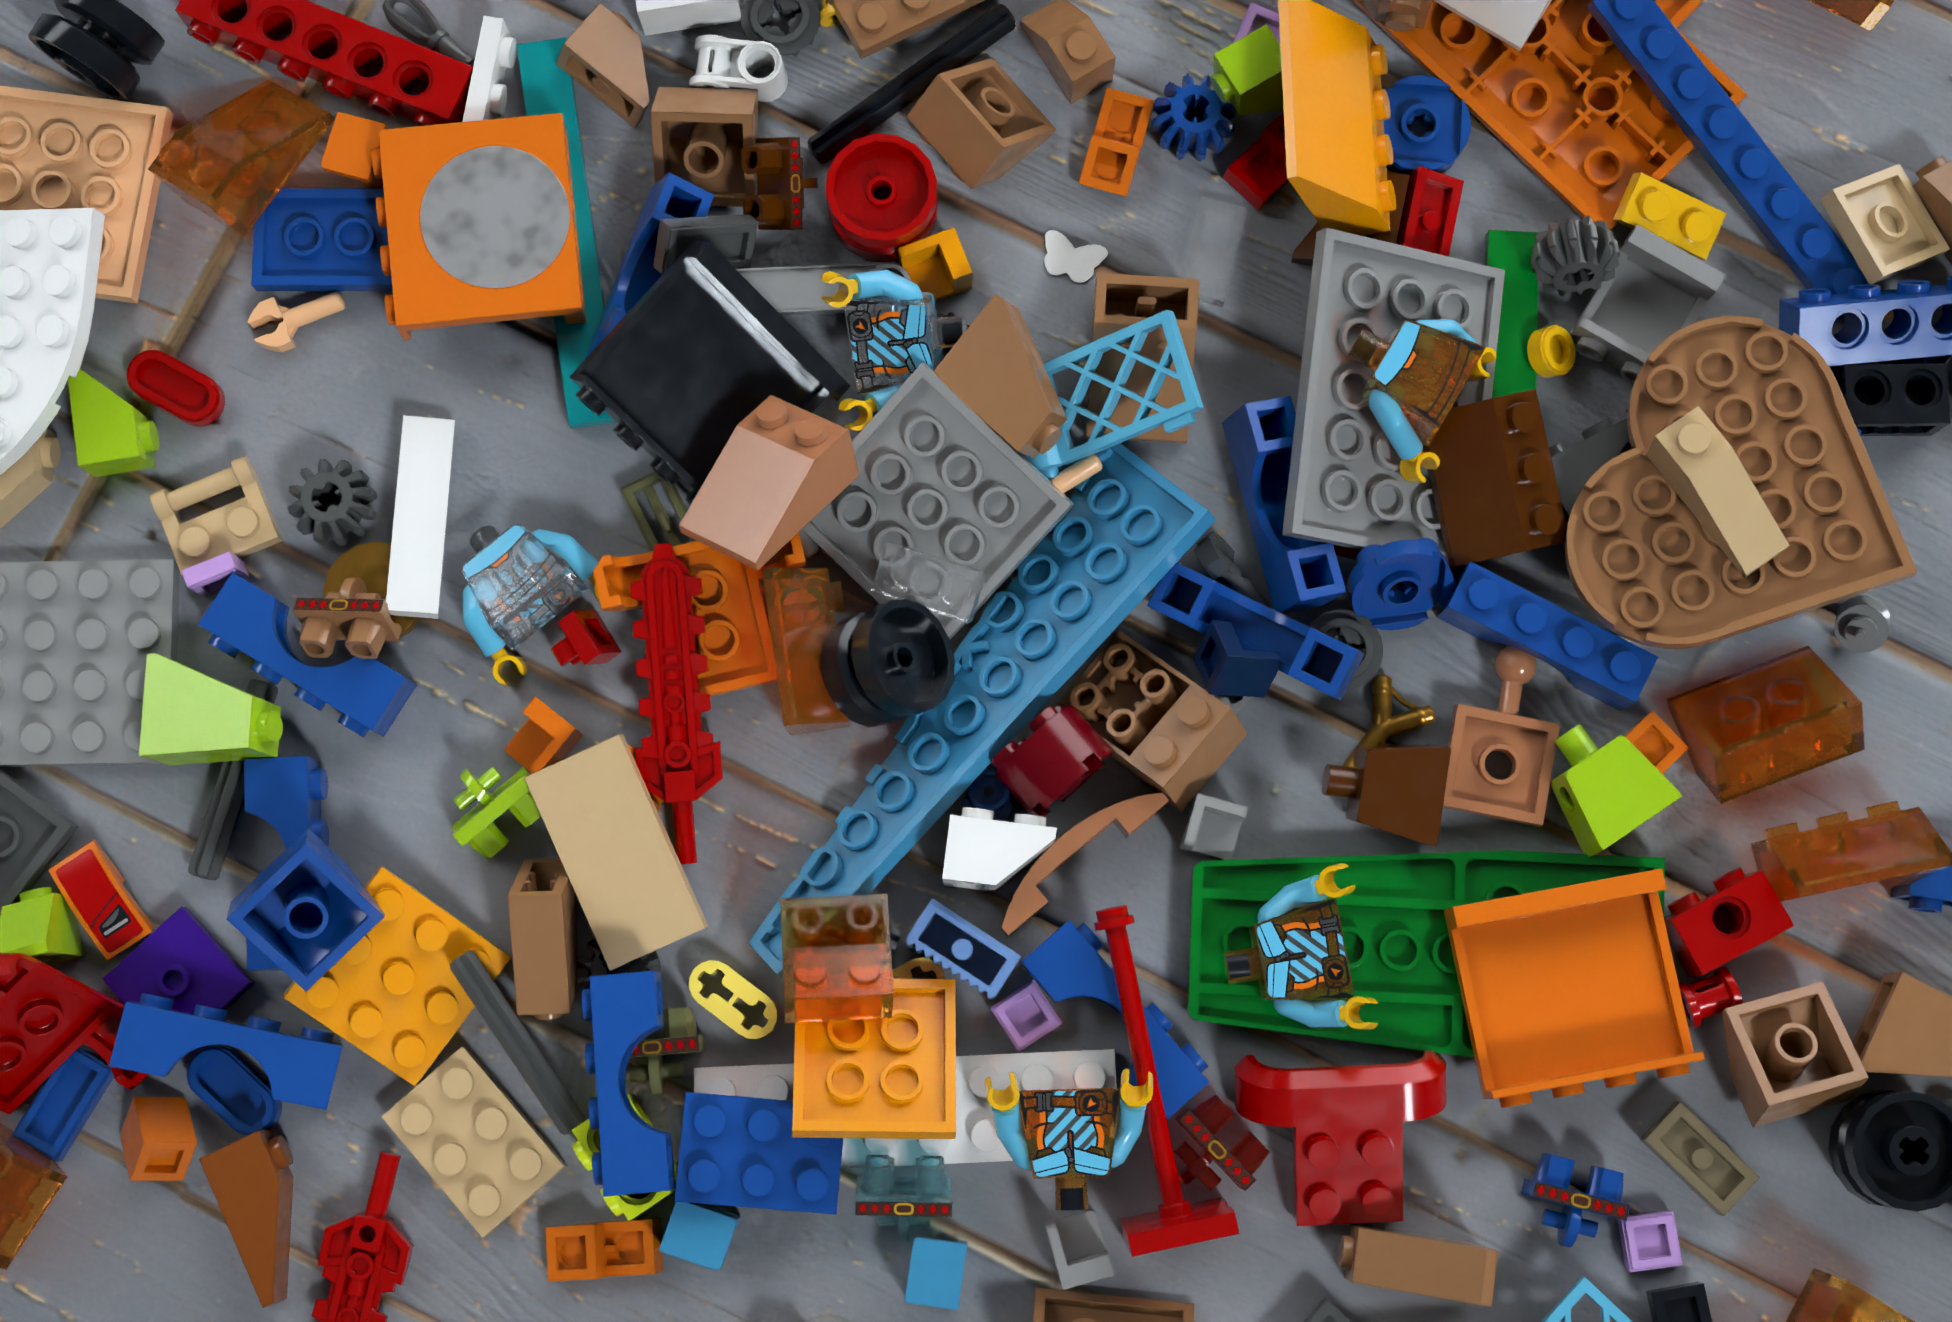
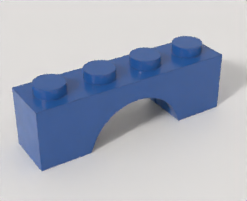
M670 172L650 189L585 359L663 275L653 267L660 219L706 217L714 194Z
M1291 395L1245 403L1222 422L1273 609L1283 615L1321 607L1347 592L1333 543H1321L1282 535L1296 418Z
M1471 561L1459 572L1449 600L1437 615V618L1482 641L1505 644L1537 657L1563 673L1572 682L1574 688L1619 711L1637 702L1658 659V656Z
M1176 563L1159 581L1147 605L1204 634L1212 620L1230 621L1243 650L1277 652L1282 660L1279 671L1341 701L1364 656V653L1285 616L1179 563Z
M232 572L198 623V625L213 633L208 643L234 659L241 650L256 660L251 667L252 670L277 685L283 677L295 683L299 688L294 695L319 711L323 709L326 703L342 712L337 722L358 735L365 737L370 729L384 737L417 685L376 659H359L355 656L342 664L330 667H315L304 664L293 652L287 637L289 607Z
M309 756L244 759L245 812L256 815L271 824L281 836L285 848L289 847L307 828L329 847L328 824L326 820H321V800H325L328 795V777L324 768L320 769V762ZM246 938L247 970L260 972L283 971Z
M1068 920L1021 961V965L1054 1003L1077 997L1091 998L1107 1004L1123 1018L1113 967L1111 968L1098 954V951L1104 945L1084 922L1076 928ZM1152 1002L1146 1008L1143 1006L1165 1114L1168 1120L1209 1083L1208 1079L1202 1074L1208 1068V1065L1189 1043H1186L1182 1048L1176 1044L1167 1033L1173 1027L1172 1023ZM1132 1061L1129 1070V1083L1133 1086H1138Z
M642 971L589 976L590 989L582 990V1012L584 1021H592L593 1043H586L585 1062L588 1076L596 1075L597 1097L589 1098L591 1130H599L601 1152H593L592 1156L595 1185H603V1197L675 1189L672 1134L654 1128L636 1113L629 1101L625 1084L627 1065L635 1048L649 1034L664 1027L661 973L657 971Z
M145 993L141 994L139 1003L133 1001L125 1003L109 1066L165 1077L189 1052L207 1045H229L249 1053L260 1063L268 1076L274 1100L327 1110L343 1045L332 1043L335 1033L309 1027L302 1028L301 1036L279 1032L282 1022L256 1016H249L247 1025L226 1021L227 1010L198 1004L195 1006L194 1014L172 1010L174 999Z

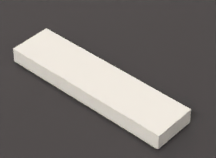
M403 415L386 595L390 615L438 619L455 420Z

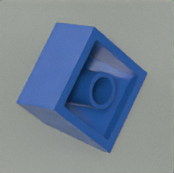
M307 828L230 902L226 920L300 987L307 991L385 917V913L350 867Z

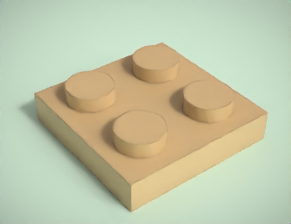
M1900 164L1832 189L1820 199L1833 225L1837 228L1869 284H1876L1932 261L1950 250Z

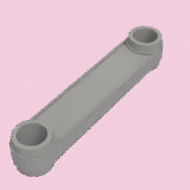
M890 262L736 269L781 316L849 313L856 311V306L847 304L844 307L836 308L821 300L823 296L830 297L835 295L839 289V282L827 284L821 280L822 275L828 271L836 272L848 279L849 275L853 273L889 270L911 281L910 275L903 267ZM878 296L877 302L880 303H877L876 311L880 309L881 311L892 310L894 299ZM876 297L867 298V302H876ZM852 298L851 301H865V298H862V299H853V298ZM865 304L858 305V310L865 311ZM875 304L869 305L868 312L875 311Z

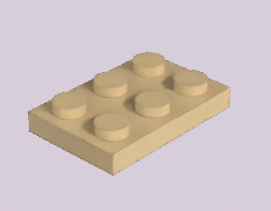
M467 1046L460 1047L381 1116L482 1238L487 1237L567 1166Z

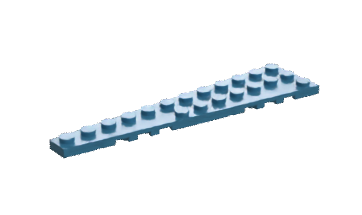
M1121 443L1095 453L1102 462V470L1074 487L1076 492L1070 500L1075 505L1043 538L1035 550L1016 568L1019 572L1006 591L995 594L983 611L979 622L970 629L953 653L955 659L954 682L946 699L934 709L910 715L894 737L898 743L882 766L875 763L866 776L865 780L869 784L852 808L846 805L834 821L838 824V828L824 847L816 848L802 866L796 880L790 883L748 944L785 981L788 982L830 936V934L809 925L807 918L810 915H814L840 926L986 769L991 760L1012 741L1216 521L1209 510Z

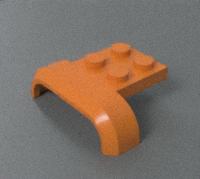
M798 532L759 570L741 563L699 541L672 546L676 558L682 560L686 565L690 576L702 579L703 594L692 597L693 615L705 618L706 630L705 633L695 636L696 654L707 656L709 670L698 675L699 692L710 694V697L781 681V672L759 581L790 573L806 565L800 533ZM653 551L620 557L612 556L611 554L602 556L593 570V575L603 611L620 612L643 608L642 601L631 599L630 583L641 580L642 570L646 563L652 559Z

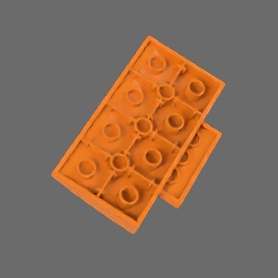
M1352 0L1374 21L1360 0ZM1434 0L1432 1L1424 29L1415 28L1413 31L1400 32L1387 28L1385 22L1374 21L1432 77L1443 80L1451 86L1449 91L1454 93L1459 101L1463 99L1469 112L1581 218L1590 216L1593 222L1606 221L1610 231L1618 224L1613 218L1633 173L1642 172L1662 182L1696 148L1586 8L1593 0H1552L1520 51L1436 3ZM1704 0L1654 1L1677 29L1701 6ZM1678 30L1738 107L1747 93Z

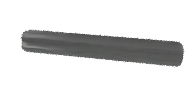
M250 680L245 691L275 704L278 687L265 681ZM244 760L222 762L188 867V872L193 876L207 880H217L220 876L244 801Z
M472 950L462 953L451 961L450 970L559 1132L563 1135L571 1133L572 1129L585 1121L584 1114L476 953Z

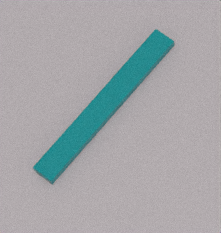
M566 37L516 45L526 116L562 113L568 134L587 322L566 324L564 315L554 316L568 424L571 429L615 423L616 421L605 411L600 416H597L576 397V393L581 388L569 378L585 360L604 311L605 302L574 81L572 77L556 65L562 47L567 41Z

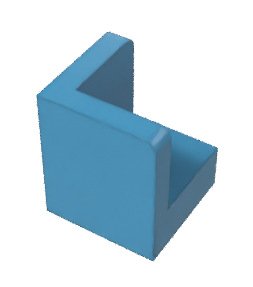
M675 1202L659 1251L717 1271L723 1266L734 1231L739 1227L742 1217L707 1204Z
M916 1237L912 1246L904 1302L958 1310L967 1241L957 1240V1242Z

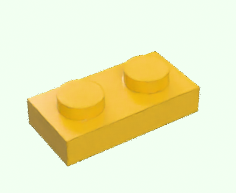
M1641 172L1632 174L1613 220L1631 229H1634L1638 224L1694 257L1706 260L1727 213Z

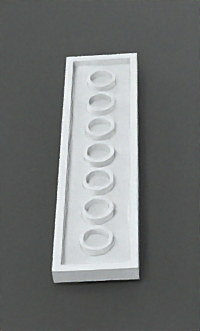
M1115 1049L956 1056L955 1139L843 1138L841 1169L1013 1161L997 1137L992 1106L987 1100L984 1085L986 1077L990 1076L992 1088L1004 1090L1010 1085L1009 1072L1014 1073L1019 1091L1023 1096H1034V1092L1103 1090L1109 1100L1114 1089L1117 1091ZM794 1063L694 1068V1093L793 1101ZM1102 1092L1085 1093L1082 1095H1094L1099 1099L1105 1097ZM1052 1097V1105L1075 1106L1074 1098ZM1036 1098L1024 1099L1025 1107L1037 1106ZM1080 1098V1107H1083L1084 1098ZM1019 1100L1025 1139H1031L1037 1136L1038 1127L1034 1130L1032 1129L1040 1124V1112L1036 1113L1035 1109L1027 1110L1025 1129ZM1100 1101V1106L1098 1110L1105 1111V1109L1102 1108V1101ZM1103 1101V1107L1106 1108V1102ZM1108 1102L1107 1112L1111 1113V1104ZM1077 1108V1113H1078V1114H1083V1113L1080 1111V1109ZM1081 1109L1085 1114H1103V1112H1089ZM1109 1114L1100 1116V1122L1108 1127L1106 1128L1101 1125L1104 1134L1113 1137L1115 1129L1113 1116L1111 1124ZM1071 1132L1069 1133L1070 1145H1072ZM1047 1149V1153L1053 1152L1051 1149Z

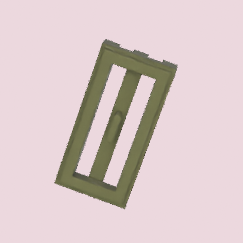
M656 472L620 488L650 551H654L655 544L659 543L635 494L644 490L672 546L680 545L681 542L653 485L662 481L681 521L687 512V508L675 484L673 486L670 485Z

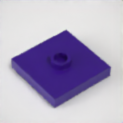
M182 906L102 978L124 1004L127 1001L139 1003L141 994L145 993L174 999L172 1010L194 1014L196 1004L226 1010L255 984L187 907Z

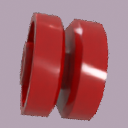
M875 133L853 140L837 153L827 171L825 194L835 235L850 252L868 261L893 262L899 260L898 248L929 237L932 234L937 222V179L931 161L916 144L898 135Z

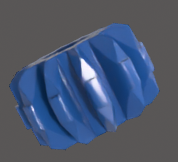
M1187 73L1183 76L1182 88L1169 81L1164 88L1165 97H1158L1154 101L1153 111L1158 116L1152 120L1153 132L1163 133L1160 139L1162 149L1170 148L1175 144L1178 146L1176 157L1179 161L1184 159L1187 150H1193L1199 162L1205 159L1207 148L1219 154L1224 148L1225 142L1223 138H1230L1234 134L1235 125L1230 120L1235 117L1236 109L1232 103H1223L1215 90L1212 91L1210 89L1211 80L1209 75L1202 79L1201 85H1195L1193 78ZM1187 113H1191V118H1194L1193 122L1185 119ZM1195 113L1203 117L1202 122L1197 123V118L1194 117Z

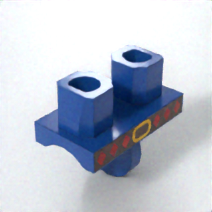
M1542 1153L1533 1180L1524 1178L1521 1194L1564 1205L1562 1212L1545 1209L1541 1220L1543 1225L1558 1228L1557 1240L1559 1245L1572 1247L1578 1234L1595 1238L1598 1222L1583 1219L1582 1210L1627 1221L1630 1205L1621 1203L1624 1173L1591 1165L1586 1191L1581 1193L1569 1189L1575 1160Z

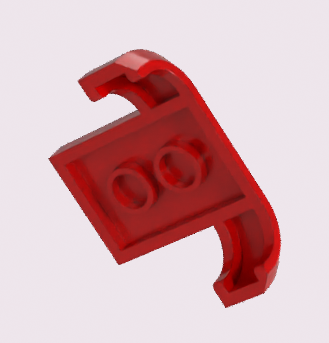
M0 952V1111L10 1115L83 1043L96 1051L109 1066L124 1005L29 955ZM109 1066L115 1081L130 1090H133L149 1075Z
M1423 1051V1057L1407 1063L1293 1069L1274 1068L1263 1065L1256 1060L1254 1055L1249 1054L1234 1067V1105L1237 1112L1242 1117L1255 1123L1275 1127H1293L1294 1218L1297 1226L1403 1221V1122L1429 1118L1440 1113L1446 1107V1062L1439 1053Z

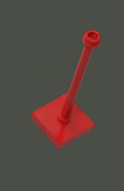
M1127 905L1096 911L1097 922H1094L1095 931L1105 930L1137 1085L1142 1086L1147 1082L1148 1072L1153 1074V1096L1147 1103L1144 1118L1162 1204L1157 1206V1211L1120 1218L1124 1241L1131 1256L1134 1257L1239 1234L1235 1212L1227 1205L1223 1197L1190 1203L1188 1199H1183L1126 925L1135 923L1134 917L1129 915Z

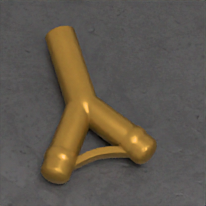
M1385 674L1376 675L1373 678L1372 726L1356 747L1383 746L1391 736L1432 724L1436 719L1435 711L1429 705L1420 707L1405 700L1393 688L1390 676ZM1392 696L1400 704L1412 710L1392 716ZM1356 747L1342 766L1353 767Z

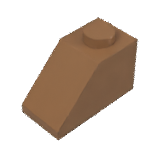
M1055 0L1020 20L1022 29L1070 104L1113 80L1115 55L1090 16L1068 0Z
M599 3L564 43L556 65L635 128L640 123L650 103L640 35L633 30L632 25L623 15L618 12H611Z

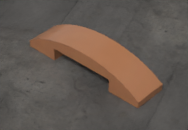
M1163 792L1126 799L1092 814L1064 833L1039 857L1023 878L1006 911L1001 931L1008 938L1042 910L1049 901L1037 886L1112 823L1115 824L1125 838H1128L1165 807L1169 799Z

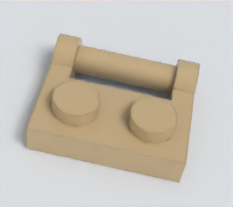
M245 455L231 461L232 467L171 492L164 488L150 494L152 506L162 523L180 572L183 569L229 551L237 557L243 558L283 541L255 468L248 456ZM241 485L245 494L244 498L182 523L179 510Z

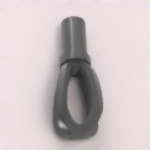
M421 0L384 1L382 8L388 22L402 35L415 43L427 46L430 50L474 66L475 59L449 37L447 31L440 28L435 16ZM400 2L411 7L427 23L433 34L429 35L420 31L393 11L395 3Z

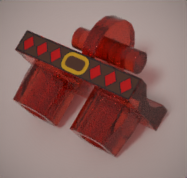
M1212 1095L1204 1100L1192 1111L1189 1108H1184L1174 1118L1203 1149L1198 1155L1184 1141L1174 1150V1153L1187 1165L1179 1174V1180L1185 1186L1198 1177L1211 1191L1222 1180L1208 1166L1214 1161L1240 1189L1246 1191L1256 1181L1252 1174L1260 1167L1269 1154V1150L1250 1131H1247L1229 1150L1220 1142L1215 1134L1235 1115L1217 1095Z

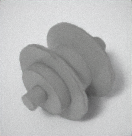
M1868 595L1853 596L1845 600L1840 605L1836 615L1834 631L1837 640L1845 648L1854 652L1864 653L1876 650L1884 644L1888 637L1890 625L1889 610L1882 601Z

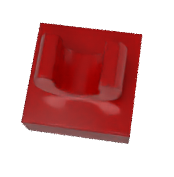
M574 610L558 621L566 638L555 644L551 651L561 666H565L569 662L572 665H576L581 661L584 665L604 664L622 652L596 610Z

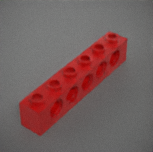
M180 0L175 9L187 25V33L196 40L210 46H215L217 41L231 46L235 54L255 64H260L262 59L276 64L277 69L281 73L294 80L305 82L308 77L323 83L322 87L326 91L339 98L350 100L353 95L368 101L367 105L371 109L384 116L395 118L398 113L413 119L415 126L463 121L473 66L310 1ZM247 11L240 21L229 23L235 13ZM287 28L292 29L287 38L274 41L279 31ZM330 46L337 47L336 52L331 57L318 59L320 53L325 48ZM374 64L383 65L377 75L363 77L368 67ZM419 82L429 83L423 93L408 95L410 88L414 84Z

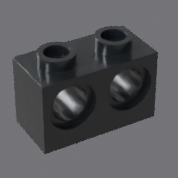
M1923 357L1896 360L1895 364H1877V362L1847 364L1833 373L1854 423L1862 431L1861 436H1932L1951 423L1946 363L1927 364V358ZM1855 386L1861 387L1868 392L1871 398V405L1863 404L1857 399L1854 392ZM1906 386L1913 387L1918 391L1921 397V405L1913 403L1907 397Z

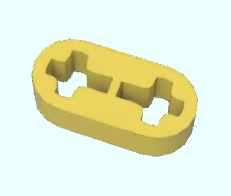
M708 960L700 963L693 969L689 977L691 996L698 1004L739 1035L747 1039H761L769 1036L775 1030L779 1022L777 1004L770 996L729 965L720 961ZM721 970L725 974L721 983L734 993L729 1001L715 993H712L708 998L702 994L705 984L700 979L705 972L715 975ZM742 999L748 1005L754 1007L760 1001L767 1006L763 1012L765 1018L768 1019L766 1026L754 1025L750 1030L746 1029L743 1024L747 1017L735 1007L738 1000Z

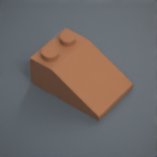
M770 395L734 429L680 522L679 528L681 533L759 570L859 476L849 429Z

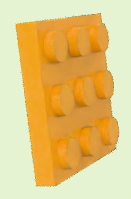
M380 865L364 887L385 913V917L310 989L305 991L293 980L284 992L283 997L395 1074L416 1086L475 1007L450 970L451 961L462 953L472 950L476 953L492 979L495 980L511 957L507 952Z
M796 977L792 1138L955 1139L956 979Z

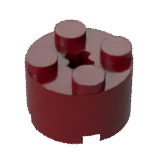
M1060 703L1055 708L1052 705L1046 708L1028 725L1034 732L1027 739L1023 738L1018 743H1015V741L1010 742L991 760V763L997 768L995 776L1030 815L1046 817L1051 813L1048 808L1057 799L1062 803L1068 799L1105 764L1102 759L1111 757L1115 752L1073 705L1065 707Z

